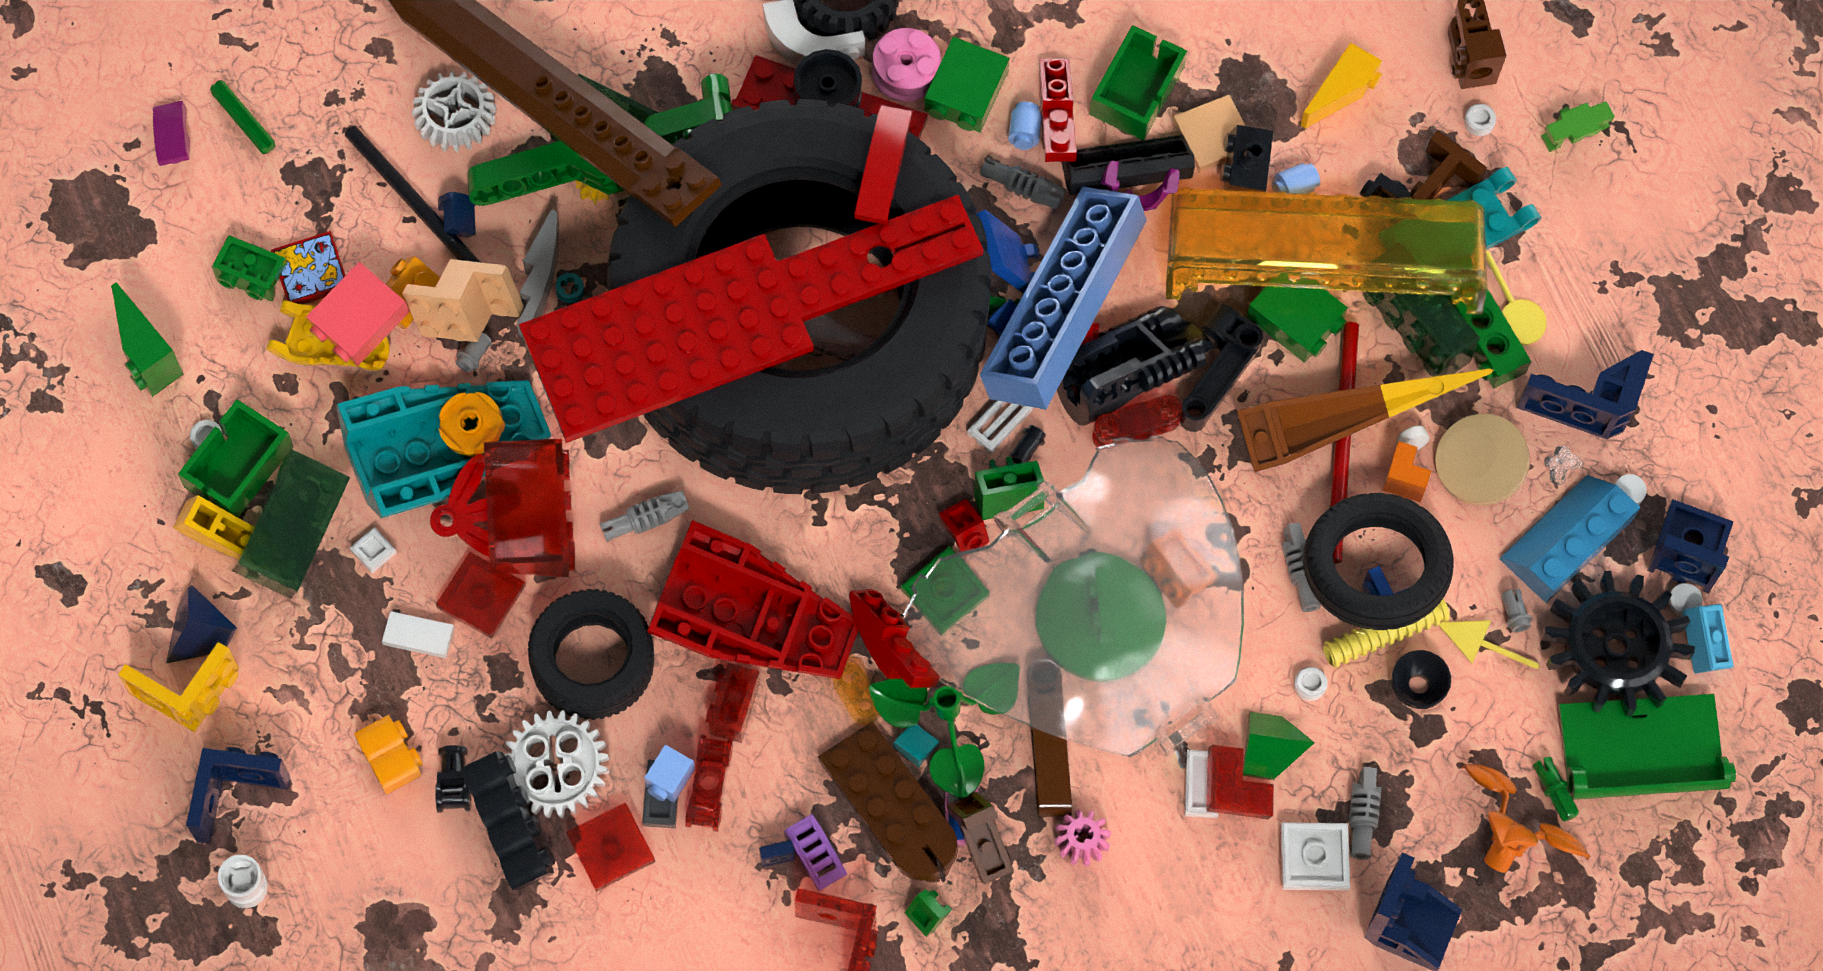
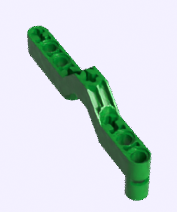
M717 73L705 76L701 81L703 100L650 115L645 119L644 125L672 145L680 138L689 139L688 134L690 131L713 118L718 122L722 121L723 114L732 111L727 77ZM561 141L472 166L467 172L469 200L478 206L491 205L575 180L607 195L625 191V189Z

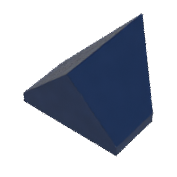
M193 585L187 588L177 608L166 664L209 655L218 642L228 647L237 629Z

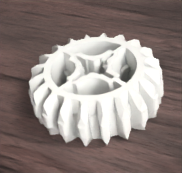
M451 70L448 78H444L439 73L437 82L428 79L426 82L428 88L419 87V97H415L413 101L415 108L412 110V116L415 119V128L420 131L421 138L423 140L429 139L430 145L433 148L441 143V149L446 152L449 146H453L454 151L458 153L459 146L465 145L470 150L472 141L481 145V135L489 136L491 132L489 126H494L495 116L493 115L496 114L497 109L493 103V94L488 92L486 84H479L478 78L473 76L468 80L467 73L464 71L460 77H456L455 73ZM464 96L474 100L478 104L479 109L473 108L472 104L466 103ZM430 114L436 115L437 119L443 120L445 127H441L433 122Z

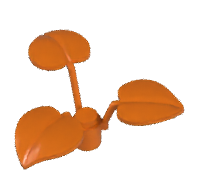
M1463 764L1462 769H1465L1475 782L1491 791L1499 792L1502 797L1499 812L1489 811L1487 815L1494 833L1491 838L1493 843L1484 857V862L1496 871L1507 873L1515 857L1521 858L1525 850L1530 846L1537 845L1539 839L1546 840L1548 844L1559 850L1580 855L1589 860L1590 855L1580 841L1561 827L1541 823L1539 826L1540 831L1534 834L1527 827L1514 822L1513 819L1505 815L1509 793L1515 794L1517 791L1516 786L1507 776L1484 765Z

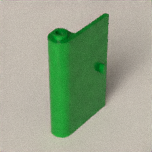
M1715 694L1666 697L1665 702L1659 708H1656L1649 698L1636 699V710L1632 716H1625L1622 700L1607 701L1599 713L1592 711L1593 702L1558 705L1566 777L1569 784L1568 791L1573 800L1729 789L1731 782L1736 780L1734 763H1729L1726 756L1722 757Z

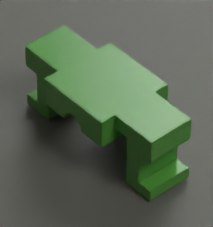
M1607 101L1593 107H1589L1588 103L1572 109L1566 107L1559 111L1560 114L1556 122L1545 127L1546 133L1541 138L1548 151L1551 152L1559 149L1566 138H1569L1571 144H1574L1587 136L1591 137L1609 128L1608 122L1612 121L1615 116Z

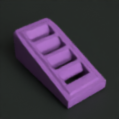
M813 814L784 831L787 841H792L796 856L818 891L823 890L847 875L844 866ZM810 829L812 830L813 833L811 835L798 841V836L802 835ZM819 841V846L805 853L804 848ZM824 852L827 854L828 857L814 865L811 864L810 861ZM833 864L835 869L821 877L818 876V871Z

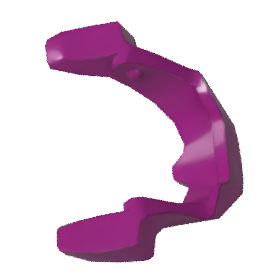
M1110 161L1102 177L1101 184L1108 186L1109 191L1118 192L1119 181H1116L1118 161ZM1169 169L1163 183L1156 190L1144 196H1139L1144 211L1156 209L1168 194L1177 193L1180 178L1178 169ZM1130 189L1124 192L1127 194H1134L1133 191Z

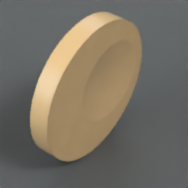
M1475 414L1457 421L1444 433L1436 450L1435 463L1442 484L1452 496L1467 504L1486 506L1509 498L1521 487L1529 470L1530 454L1522 433L1513 423L1493 414Z

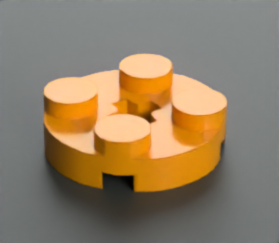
M463 392L453 396L444 404L439 415V433L442 440L452 451L470 458L490 450L498 442L505 429V422L500 408L491 397L481 392L469 394ZM468 417L471 420L477 417L479 419L476 423L477 427L473 430H464L467 426L464 421Z

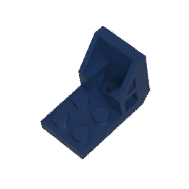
M1640 350L1600 372L1594 389L1590 393L1585 392L1583 388L1576 385L1566 386L1555 382L1550 376L1531 373L1517 408L1608 440L1622 434L1633 416L1654 354Z
M1402 852L1387 879L1364 938L1376 947L1432 971H1438L1462 909L1432 886L1414 879L1417 870L1412 869L1411 866L1415 857Z

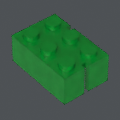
M1132 25L1091 98L1089 115L1141 140H1145L1157 118V113H1160L1185 67L1188 50L1162 39L1158 58L1154 57L1157 36Z
M236 399L219 421L225 436L228 437L227 440H224L221 430L214 427L179 471L178 476L184 488L196 496L199 495L208 501L210 500L211 503L239 517L294 446L287 431Z

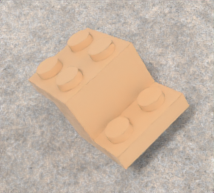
M450 259L436 287L407 284L402 293L421 336L429 338L437 337L454 339L456 341L478 342L492 314L520 317L524 310V305L507 265Z

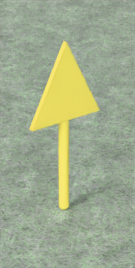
M1492 620L1440 622L1439 624L1440 628L1472 664L1480 646H1483L1534 669L1539 668V663L1483 640Z

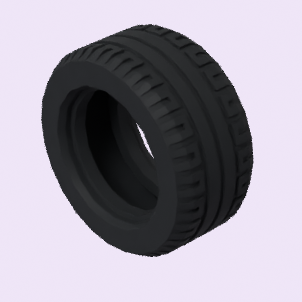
M582 589L578 592L573 591L569 595L567 593L563 597L557 598L555 602H551L550 606H546L544 612H541L539 618L536 619L528 641L529 665L538 691L556 710H564L571 717L574 714H578L579 719L596 720V718H609L613 714H620L627 707H631L634 702L638 701L639 696L644 694V690L647 689L653 675L654 647L652 635L647 632L648 624L645 621V617L626 598L623 599L622 596L615 595L613 592L609 593L607 590L587 589L583 591ZM600 625L615 631L624 639L628 654L623 666L613 677L600 683L583 684L569 679L559 670L556 664V653L560 643L572 631L583 626Z

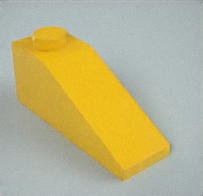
M1350 42L1305 109L1300 126L1307 128L1363 98L1369 88L1374 90L1383 75L1379 72L1382 60Z
M199 495L186 501L173 526V529L202 545L264 571H268L282 544L279 540Z

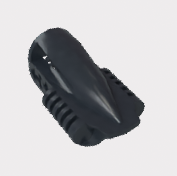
M1165 306L1155 307L1148 310L1147 313L1139 314L1137 317L1119 323L1118 326H1113L1108 330L1100 332L1098 338L1081 345L1064 375L1057 393L1063 407L1072 420L1079 425L1086 426L1112 414L1143 391H1151L1154 387L1157 388L1163 383H1168L1173 379L1181 377L1183 374L1203 367L1206 364L1205 353L1212 349L1213 345L1203 330L1185 321L1175 310ZM1073 384L1077 389V395L1075 397L1073 389L1069 387Z

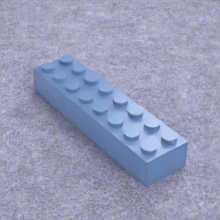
M1088 187L1081 188L980 373L989 399L1047 409L1147 221L1138 195Z

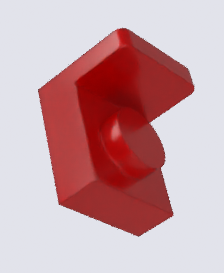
M967 499L938 513L941 523L956 541L961 556L964 557L990 542L984 521Z

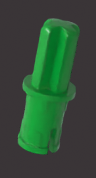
M1545 757L1543 760L1547 771L1540 760L1534 763L1532 767L1545 788L1544 795L1550 797L1561 820L1570 821L1579 815V810L1567 789L1569 784L1567 781L1562 780L1552 757Z

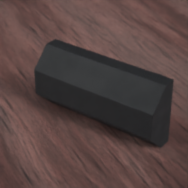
M1183 135L1077 149L1075 162H1062L1065 183L1070 195L1079 194L1082 187L1109 190V187L1102 185L1101 181L1106 166L1110 161L1119 162L1116 180L1119 181V188L1161 183L1164 181L1169 169L1179 170V180L1193 178L1195 169L1194 154Z

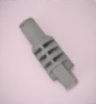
M683 491L656 496L630 506L626 510V514L599 524L602 532H604L606 541L609 542L632 531L635 534H640L668 523L688 511L689 506Z
M1291 523L1283 531L1285 542L1281 544L1289 579L1297 587L1302 612L1316 611L1321 607V604L1308 585L1303 565L1304 547L1307 539L1304 538L1300 523Z
M1363 767L1360 771L1359 783L1352 784L1349 825L1353 829L1351 857L1354 859L1367 860L1371 857L1372 833L1378 828L1382 788L1376 786V768Z

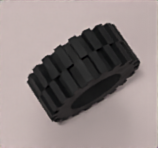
M793 0L795 10L798 12V20L802 26L807 23V31L815 35L820 32L821 36L824 37L863 31L864 36L868 38L869 42L877 38V29L884 33L889 28V20H894L896 8L899 6V0H871L861 9L845 12L831 9L821 0Z

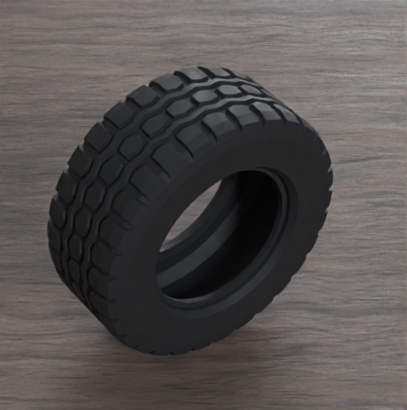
M798 99L796 105H790L788 100H777L760 103V108L757 110H753L751 106L735 109L723 114L722 121L718 122L713 118L689 132V139L680 138L672 145L675 148L681 149L715 174L722 186L676 227H673L634 196L630 195L622 208L618 218V227L613 233L610 244V265L607 268L608 291L778 229L811 227L847 236L879 224L858 220L854 216L878 115L873 113L870 117L864 116L863 109L836 103L833 108L827 107V102L821 100ZM908 131L901 169L898 174L888 220L959 195L984 249L982 256L896 287L900 297V304L892 321L877 340L856 356L829 367L813 370L766 368L644 414L652 428L661 437L668 438L669 445L679 454L692 462L698 460L700 467L709 473L725 480L729 477L735 478L736 484L763 491L765 487L773 488V493L802 494L803 490L808 489L811 490L812 494L839 491L840 485L847 484L850 488L877 479V473L883 472L888 474L900 468L911 460L912 453L918 455L929 447L940 436L941 428L945 429L955 419L963 407L964 398L970 394L979 372L978 364L982 361L985 350L990 303L991 262L987 252L986 234L980 218L976 215V207L964 186L957 182V176L937 154L931 155L930 147ZM674 184L670 187L669 190H671L672 188L679 189L681 187V184ZM878 246L869 251L884 267L892 262L893 254L886 247Z

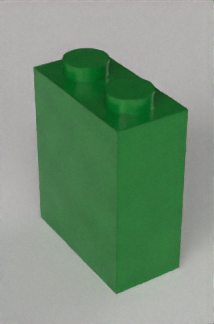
M953 36L925 96L924 111L928 112L935 119H946L954 122L966 131L975 130L981 133L1009 72L1010 58Z
M1289 261L1251 302L1246 317L1305 363L1312 355L1316 358L1327 345L1325 340L1331 334L1336 336L1347 323V320L1344 318L1348 307Z

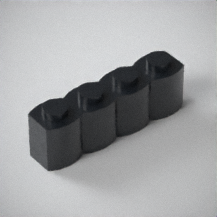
M495 751L461 767L465 783L474 798L479 816L487 829L490 842L500 860L502 870L511 889L520 890L554 874L552 865L555 864V858L548 846L544 847L541 843L539 836L542 834L541 825L535 816H530L526 804L529 803V797L522 785L518 786L515 782L513 774L516 773V767L512 758L509 755L505 756L503 752Z

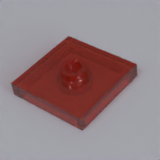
M469 552L436 603V608L492 639L526 587V583L474 553Z
M626 802L566 831V835L596 892L656 862Z

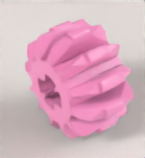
M1078 809L1075 812V819L1066 814L1063 817L1065 825L1058 824L1055 831L1061 836L1055 838L1054 843L1056 846L1063 847L1060 851L1062 858L1069 854L1072 855L1070 862L1072 865L1077 863L1078 858H1082L1084 866L1087 867L1090 865V856L1099 862L1102 860L1101 851L1109 850L1110 844L1105 840L1110 838L1111 831L1102 829L1106 823L1104 818L1096 822L1093 821L1094 811H1090L1087 818H1085L1082 811ZM1081 833L1088 835L1084 843L1077 841Z

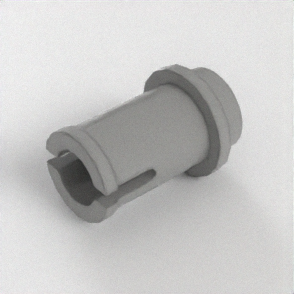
M482 332L478 342H469L463 351H459L456 354V365L468 373L478 369L479 360L493 343L491 338Z
M1512 589L1502 593L1501 599L1509 619L1506 624L1512 629V632L1518 633L1526 631L1531 627L1532 616L1527 614L1521 590L1515 589L1514 594Z

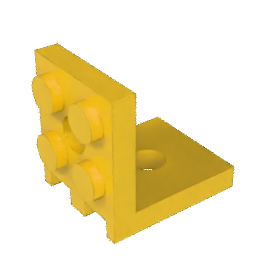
M218 642L181 696L127 664L123 666L118 676L131 696L195 733L205 717L215 712L220 703L219 697L225 688L229 689L235 683L239 674V667L230 649Z

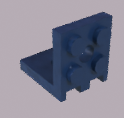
M1672 499L1647 571L1653 573L1655 569L1673 575V581L1685 583L1688 580L1704 586L1702 591L1709 593L1727 566L1729 556L1724 555L1723 552L1734 521ZM1684 535H1696L1700 539L1701 544L1697 545L1684 540Z
M227 747L226 751L202 748L186 826L196 842L210 844L223 781L288 790L291 776L283 760L277 754L271 752H259V755L246 754L245 750L236 747Z

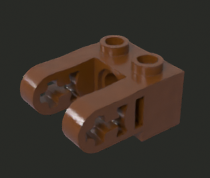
M1458 0L1455 8L1456 16L1452 19L1448 29L1454 60L1451 62L1453 78L1458 79L1461 89L1497 84L1507 57L1500 29L1492 30L1484 0ZM1466 4H1470L1471 8H1476L1473 17L1470 10L1465 8Z

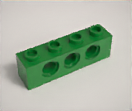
M1468 257L1436 272L1431 286L1434 298L1437 302H1442L1450 325L1454 329L1457 328L1463 337L1462 343L1468 354H1473L1478 362V370H1493L1491 374L1482 378L1485 381H1489L1494 389L1526 374L1532 361L1470 258ZM1456 295H1465L1470 301H1460ZM1471 321H1480L1485 327L1478 328ZM1487 347H1496L1501 353L1493 354Z

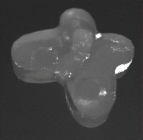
M1558 445L1554 455H1549L1545 458L1544 464L1550 469L1551 483L1563 485L1566 482L1567 471L1581 468L1583 461L1579 456L1571 454L1569 447Z

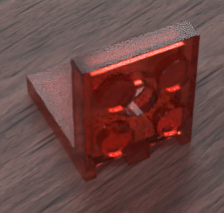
M798 888L795 897V917L857 931L848 971H871V963L867 962L868 957H875L878 944L879 930H875L877 906Z

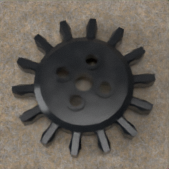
M1604 571L1600 580L1602 593L1595 596L1591 594L1580 578L1574 581L1571 590L1581 605L1575 609L1556 598L1550 609L1553 614L1569 623L1568 627L1545 626L1542 633V640L1565 644V652L1549 657L1546 664L1548 670L1560 669L1571 665L1576 673L1569 680L1564 693L1571 696L1578 692L1583 684H1588L1597 690L1593 698L1592 711L1598 713L1606 704L1608 694L1621 695L1625 716H1632L1637 705L1634 693L1642 690L1656 708L1662 706L1666 696L1657 685V679L1661 677L1681 688L1687 678L1685 673L1668 664L1669 659L1691 660L1695 653V646L1672 643L1671 634L1680 633L1687 629L1690 623L1689 617L1682 616L1666 621L1660 611L1667 607L1672 594L1666 590L1659 594L1652 603L1639 597L1644 587V576L1639 574L1630 583L1628 593L1615 590L1614 577L1611 571ZM1593 630H1600L1604 636H1595ZM1632 631L1635 633L1636 637L1629 638L1627 637L1625 632ZM1610 640L1621 641L1625 646V651L1614 653L1609 649L1608 642ZM1595 660H1602L1605 663V667L1596 664ZM1627 661L1636 662L1638 667H1629Z

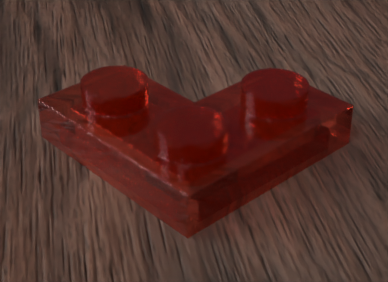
M1211 745L1208 748L1206 811L1262 819L1273 817L1274 784L1243 780L1244 749Z

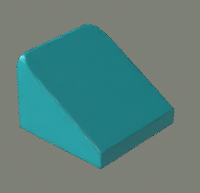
M916 724L908 727L894 741L893 748L917 767H920L937 747L939 741Z

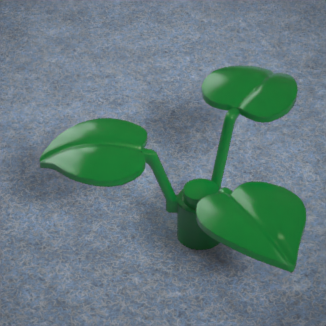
M994 663L975 669L967 676L964 682V691L970 698L963 696L962 692H958L953 687L943 686L937 689L934 696L929 698V702L924 705L928 699L927 688H910L903 679H886L881 682L872 683L869 685V691L876 711L892 726L899 728L912 727L919 722L920 711L926 712L934 707L935 713L940 719L947 720L952 749L943 748L933 755L929 766L930 775L940 789L958 799H965L973 794L980 785L984 775L985 763L981 751L975 745L965 744L960 747L957 745L953 719L961 711L960 701L970 706L978 703L980 710L990 715L1007 712L1013 707L1018 697L1020 666L1015 663Z

